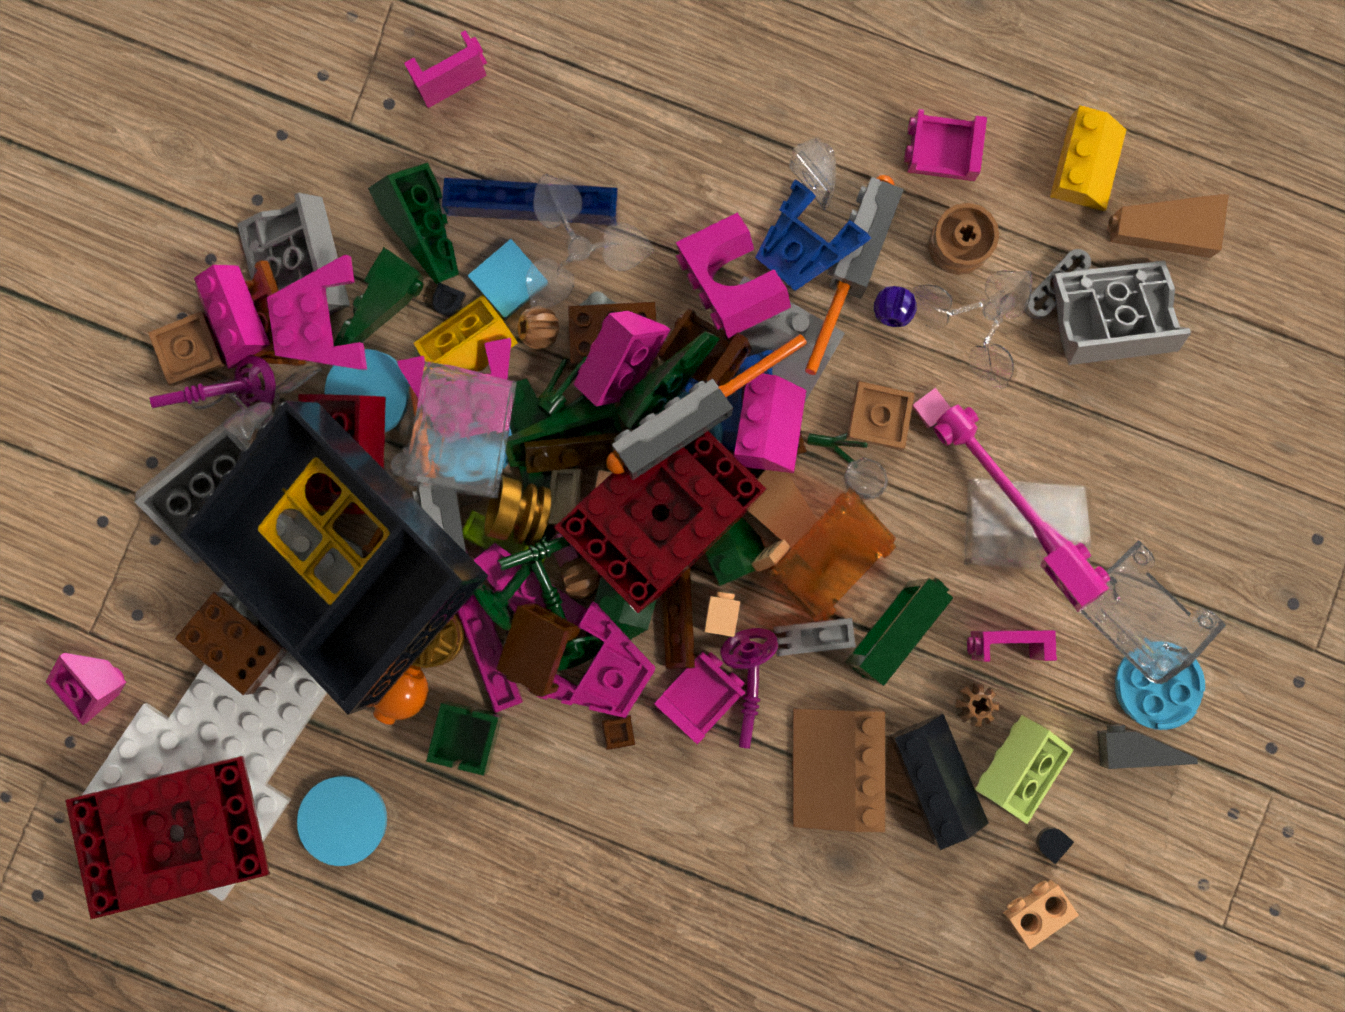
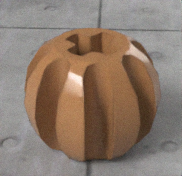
M542 306L531 307L522 312L518 321V334L522 343L537 350L554 344L559 334V321L555 313Z
M578 556L569 562L565 561L560 568L562 583L569 597L585 599L598 590L600 583L598 572L582 556Z
M973 683L972 691L967 686L959 691L963 694V699L961 701L956 699L955 708L963 707L962 712L958 714L963 722H967L971 718V727H981L982 719L987 724H990L995 719L991 714L993 710L999 711L1000 703H992V699L997 694L991 687L984 692V684ZM974 700L982 705L980 710L972 705Z

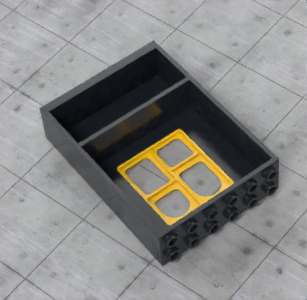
M285 401L278 405L274 410L272 419L267 425L258 430L253 443L239 454L238 462L221 477L219 486L214 492L206 496L203 501L204 505L197 514H194L187 520L186 528L179 535L347 715L378 705L489 576L345 429L316 402ZM316 473L328 475L342 490L339 498L323 516L309 504L305 496V485L308 479ZM351 502H355L384 533L381 541L366 558L360 557L333 527L334 522ZM286 509L298 510L322 534L321 542L305 561L300 560L277 533V519ZM331 548L337 549L354 568L351 577L336 594L332 593L314 573L315 567Z

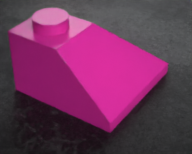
M69 653L59 655L46 680L49 687L82 725L88 723L112 702L127 683L122 672L118 668L113 667L108 660Z

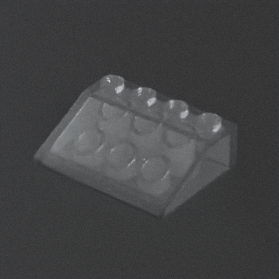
M425 361L404 478L408 485L498 499L517 383L457 366Z
M969 479L964 565L1043 570L1040 564L1043 558L1048 556L1036 537L1032 526L994 480ZM1011 481L1043 522L1049 524L1074 545L1081 542L1090 552L1091 539L1085 486Z

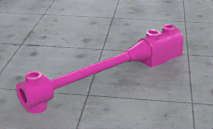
M960 405L953 406L937 420V425L933 428L935 434L945 446L951 443L955 446L965 444L1032 526L1036 537L1048 555L1043 558L1040 566L1076 611L1080 612L1110 589L1106 584L1111 580L1108 573L1101 566L1094 569L1089 564L1087 559L1091 557V554L1084 544L1079 542L1074 545L1049 524L1042 521L975 439L974 436L978 428L975 423L979 419L974 410L969 406L964 410Z

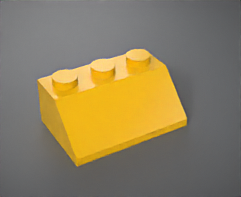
M1079 105L1071 115L1050 194L1051 198L1106 211L1126 134V129L1108 112Z
M481 295L413 344L419 354L425 357L426 365L439 383L442 384L469 378L476 372L485 369L489 362L484 343L511 338L512 348L518 342L486 297Z

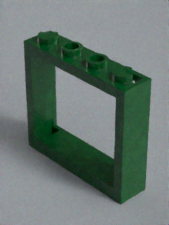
M926 578L908 581L844 663L867 681L884 686L952 601L953 597L947 593L949 588L937 578L933 580Z

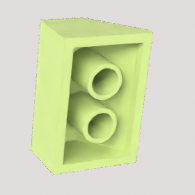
M1021 715L1018 722L1014 723L1011 727L1010 734L1002 747L996 751L991 765L981 775L975 790L1028 824L1072 754L1073 749L1050 730Z

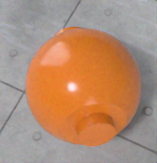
M411 665L379 704L374 706L373 715L378 721L392 725L396 720H404L416 715L423 708L428 698L429 686L426 676L421 671V667Z

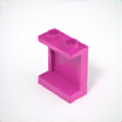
M466 30L460 33L466 48L424 72L420 69L415 58L404 63L415 87L428 108L487 76L484 69L487 61L482 54L483 50L476 37L474 36L470 39Z
M918 109L915 117H910L907 134L912 135L911 145L906 146L904 162L908 163L907 172L975 181L981 172L987 117L975 116L973 121L928 116L924 115V109Z
M971 631V637L967 638L968 655H972V660L990 662V645L1004 643H1029L1030 659L1057 661L1056 631Z
M702 651L695 658V668H686L654 702L697 745L727 710L746 693L741 688L745 683L733 672L727 675L720 668L723 662L711 651L708 655Z

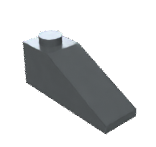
M1123 724L1107 725V730L1097 731L1100 766L1107 769L1198 764L1196 757L1136 731L1125 729Z

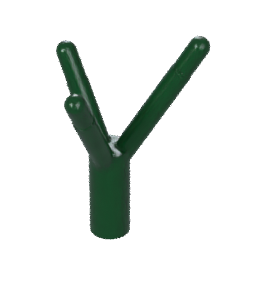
M809 433L807 441L808 445L831 448L853 467H857L858 463L838 446L868 447L867 442L846 440L847 433L835 437Z

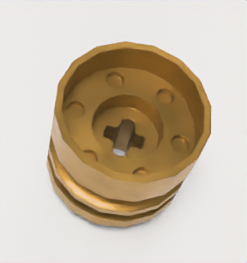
M500 476L494 485L488 502L484 523L485 536L507 540L514 529L515 543L522 544L525 540L526 546L533 545L535 547V543L540 542L548 524L551 506L550 489L540 487L537 490L536 485L529 484L522 495V486L519 480Z
M457 614L454 615L435 637L433 643L429 644L412 665L422 668L437 667L449 663L458 656L463 649L466 637L461 620Z

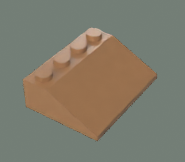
M793 709V827L849 832H885V711L881 709Z

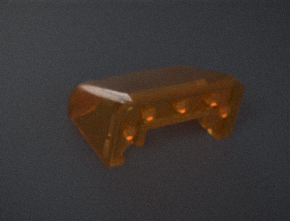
M851 488L844 490L834 500L835 505L830 506L783 556V559L777 565L770 567L765 573L815 622H818L820 619L827 621L837 610L834 605L881 556L885 559L896 548V545L893 543L896 537Z

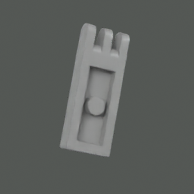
M852 618L773 627L774 633L786 632V637L777 638L778 644L787 643L788 649H778L776 651L777 656L856 647Z

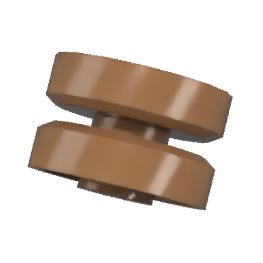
M972 203L956 204L944 212L932 229L928 242L930 255L935 264L947 273L955 275L970 274L979 269L997 248L999 240L998 224L992 214L980 205Z

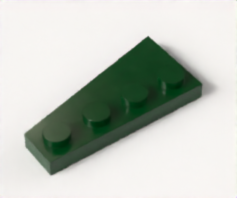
M527 378L507 383L505 412L512 435L548 418L537 407L536 404L539 400ZM519 466L524 489L529 484L536 485L537 490L540 487L550 489L552 471L527 473L525 466Z

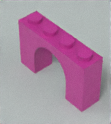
M738 212L676 242L679 254L675 257L681 270L689 272L687 278L692 289H699L701 293L698 296L704 309H711L710 317L717 330L722 328L727 338L791 308L787 288L775 270L737 286H725L713 280L714 275L723 265L754 250L750 231Z

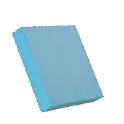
M512 239L468 275L505 320L549 284L548 280Z

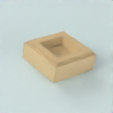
M784 539L764 548L751 565L757 572L775 566L789 551L790 546Z

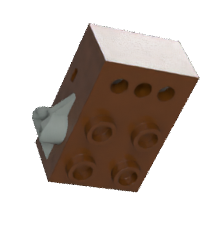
M596 291L580 305L568 306L570 361L572 368L575 369L583 358L588 356L590 346L596 340L602 329L603 320L609 313L630 311L656 322L655 302L617 304L603 293ZM658 354L651 366L658 365Z
M213 592L175 638L242 695L254 694L288 653L261 622H258V619L238 597L229 596L225 592Z

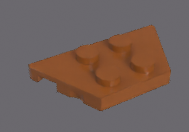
M259 260L254 266L257 269L251 281H245L270 345L253 356H258L269 364L305 365L307 363L303 360L275 356L267 297L278 292L279 289L268 261Z

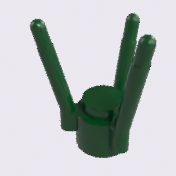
M587 356L575 367L557 390H553L568 361L563 359L545 391L538 397L539 402L536 404L547 417L588 399L583 394L565 406L564 404L567 399L562 395L579 374V368L585 362Z

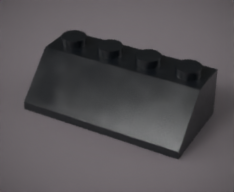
M943 713L889 735L933 844L939 850L969 839L989 824Z

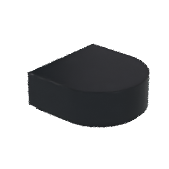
M438 283L432 297L433 307L442 316H453L460 311L466 294L445 284Z
M1047 827L1039 832L1036 843L1039 851L1052 863L1056 864L1073 845L1074 841L1061 830L1055 827Z

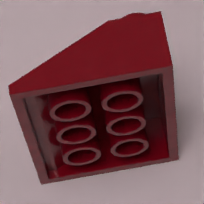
M298 394L299 402L319 403L384 469L386 397ZM324 473L313 474L305 485L306 499L316 511L327 512L342 493L341 488L334 480ZM351 502L342 512L346 514H366L355 502Z

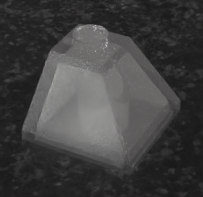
M817 137L799 144L793 149L789 168L802 184L816 195L815 200L825 210L829 207L835 191L836 158L834 157L835 152L827 142L822 143Z

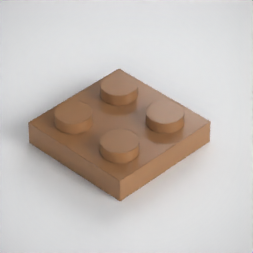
M202 311L148 332L166 381L171 387L226 366L206 314Z
M858 381L855 388L847 439L901 451L904 450L915 393Z

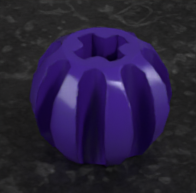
M899 286L885 287L878 293L874 301V313L877 320L890 327L906 326L912 321L917 311V302L914 294L908 289Z

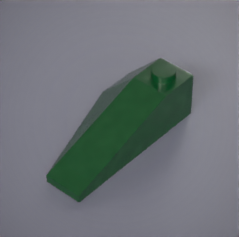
M428 162L387 175L368 188L381 216L436 284L459 275L453 244L446 234L447 216L442 214L439 201L442 198L441 189Z
M383 247L364 280L368 283L365 293L361 296H356L353 302L354 316L352 319L348 318L343 323L335 339L334 347L364 342L409 304L413 297L416 298L424 286V278L420 272Z
M705 331L631 389L627 390L620 399L621 404L616 410L625 426L635 430L640 426L639 422L649 414L654 413L656 416L664 411V406L669 401L680 396L720 338Z
M587 399L503 439L502 442L510 467L525 466L524 442L622 432L614 403L595 406Z
M742 517L704 554L718 585L722 586L756 571L751 563L764 550L765 546L761 537Z

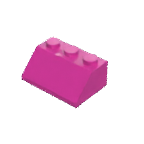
M212 265L194 277L196 291L228 369L236 367L245 357L253 356L270 345L239 266Z
M630 311L609 313L603 320L602 329L596 340L591 344L590 352L585 362L579 368V374L573 385L595 406L620 402L622 395L645 378L670 329L663 324Z
M761 374L746 384L734 452L735 458L744 467L794 473L806 390L777 375Z

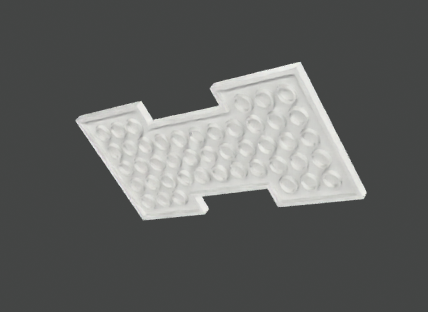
M282 512L276 523L277 533L300 560L305 561L321 540L295 524L292 518ZM333 548L329 550L314 569L317 578L334 594L341 589L354 572L353 566ZM225 584L219 591L225 592L229 596L237 597ZM289 652L256 692L249 695L239 693L205 664L170 717H167L148 703L142 705L82 795L225 759L244 756L262 840L264 841L291 801L289 797L269 785L268 781L327 692ZM173 825L170 834L174 840L181 841L184 831L179 825ZM235 884L207 891L223 901Z

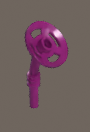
M248 356L237 365L234 381L207 386L198 384L197 388L195 385H192L191 389L187 386L182 391L152 396L149 399L153 409L182 402L192 404V400L197 403L199 399L206 401L207 397L235 393L243 409L252 414H260L267 411L272 405L275 398L276 383L273 371L264 359L258 356ZM253 364L251 368H245L242 370V368L245 365ZM260 372L262 373L264 378L265 391L261 390L262 383L259 377L257 376ZM248 394H254V396L249 398ZM261 400V402L257 406H250V403Z
M750 628L735 633L734 637H729L724 642L720 650L722 661L727 666L736 669L748 668L747 696L743 697L746 702L742 703L745 709H741L744 715L739 740V747L750 749L755 716L759 713L756 709L760 707L757 704L761 700L758 698L759 665L768 661L778 649L776 635L770 630L763 628ZM760 638L767 641L762 645L761 643L750 641V639ZM740 643V645H738V646L735 648V650H734V652H733V655H731V654H730L731 650H732L737 644Z

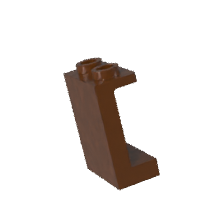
M688 308L684 314L677 318L674 330L668 338L666 337L658 352V357L663 364L705 331L712 333L720 339L691 381L697 384L700 381L707 383L713 379L718 386L724 385L732 380L752 350L748 338L738 332L735 336L727 338L722 329L717 330L714 325L699 318L693 309Z
M536 603L517 606L496 670L506 675L507 680L520 683L529 688L528 691L533 695L544 697L545 695L558 691L559 685L553 681L567 641L576 639L581 628Z

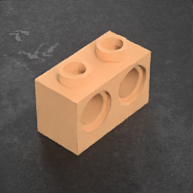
M716 592V597H709L704 632L731 637L735 636L740 601L734 600V594Z
M1052 880L1039 882L1032 888L1031 894L1025 898L1019 897L1008 904V910L1003 912L1021 941L1029 949H1032L1079 916L1059 885ZM1056 897V906L1051 910H1046L1045 903L1047 899ZM1025 914H1032L1031 924L1025 927L1021 926L1022 917Z

